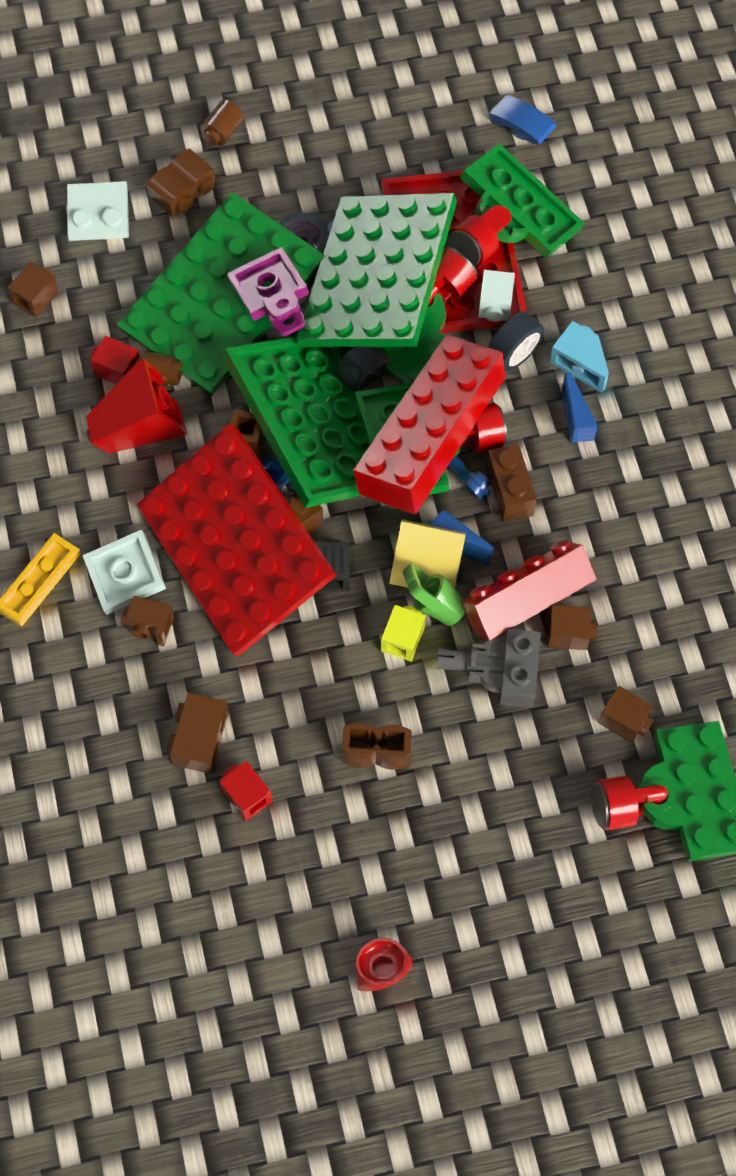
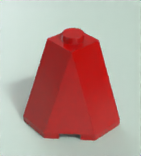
M144 359L138 361L86 416L89 428L87 429V436L93 446H97L110 454L187 435L181 407L175 397L170 398L167 390L161 385L165 380L157 368Z

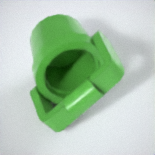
M410 563L403 570L409 592L414 597V607L418 611L431 616L447 626L456 624L464 616L465 610L461 601L465 598L450 584L447 578L441 574L429 576L413 563Z

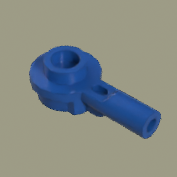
M457 456L451 460L448 466L457 473L456 477L477 499L480 500L484 495L489 496L491 494V491L488 489L491 483L480 471L474 474L464 467V463Z

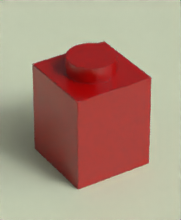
M104 336L100 345H95L90 354L93 373L99 378L117 384L136 364L139 352L134 347Z
M247 761L240 766L235 764L229 767L222 774V779L219 780L221 791L245 822L272 803L270 789Z

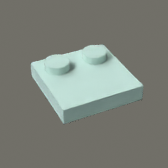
M127 181L67 184L69 241L129 238Z
M142 530L83 555L101 606L107 615L124 608L126 605H130L133 596L146 598L166 589L147 538Z

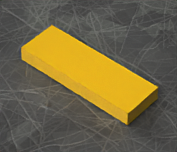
M53 533L0 598V613L22 627L80 556V549Z

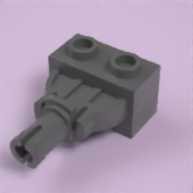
M508 629L506 637H497L485 644L473 643L472 650L468 652L439 648L437 669L466 672V674H469V682L481 683L487 690L500 694L499 705L533 708L536 695L541 632Z

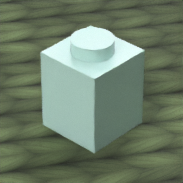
M484 270L478 318H486L490 321L509 320L515 273Z

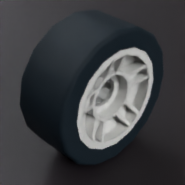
M520 312L500 327L493 336L488 348L503 352L505 371L509 372L520 366L536 350L543 339L544 327L528 312Z

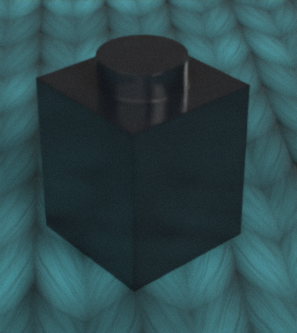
M354 347L345 354L334 372L354 392H358L380 377L390 359L378 347Z

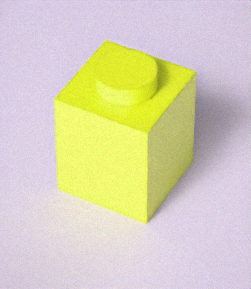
M394 605L381 639V652L412 662L425 629L426 615L421 614L420 611L411 606L400 607Z

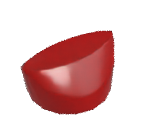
M377 938L369 941L361 947L356 956L355 967L358 990L370 992L394 985L410 971L413 959L405 948L393 939Z

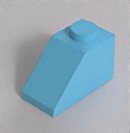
M572 321L554 344L550 363L567 373H571L575 378L602 393L605 390L609 372L599 336L589 327Z

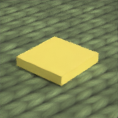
M402 520L389 584L407 587L403 570L410 563H413L429 576L434 574L443 575L455 588L466 533Z

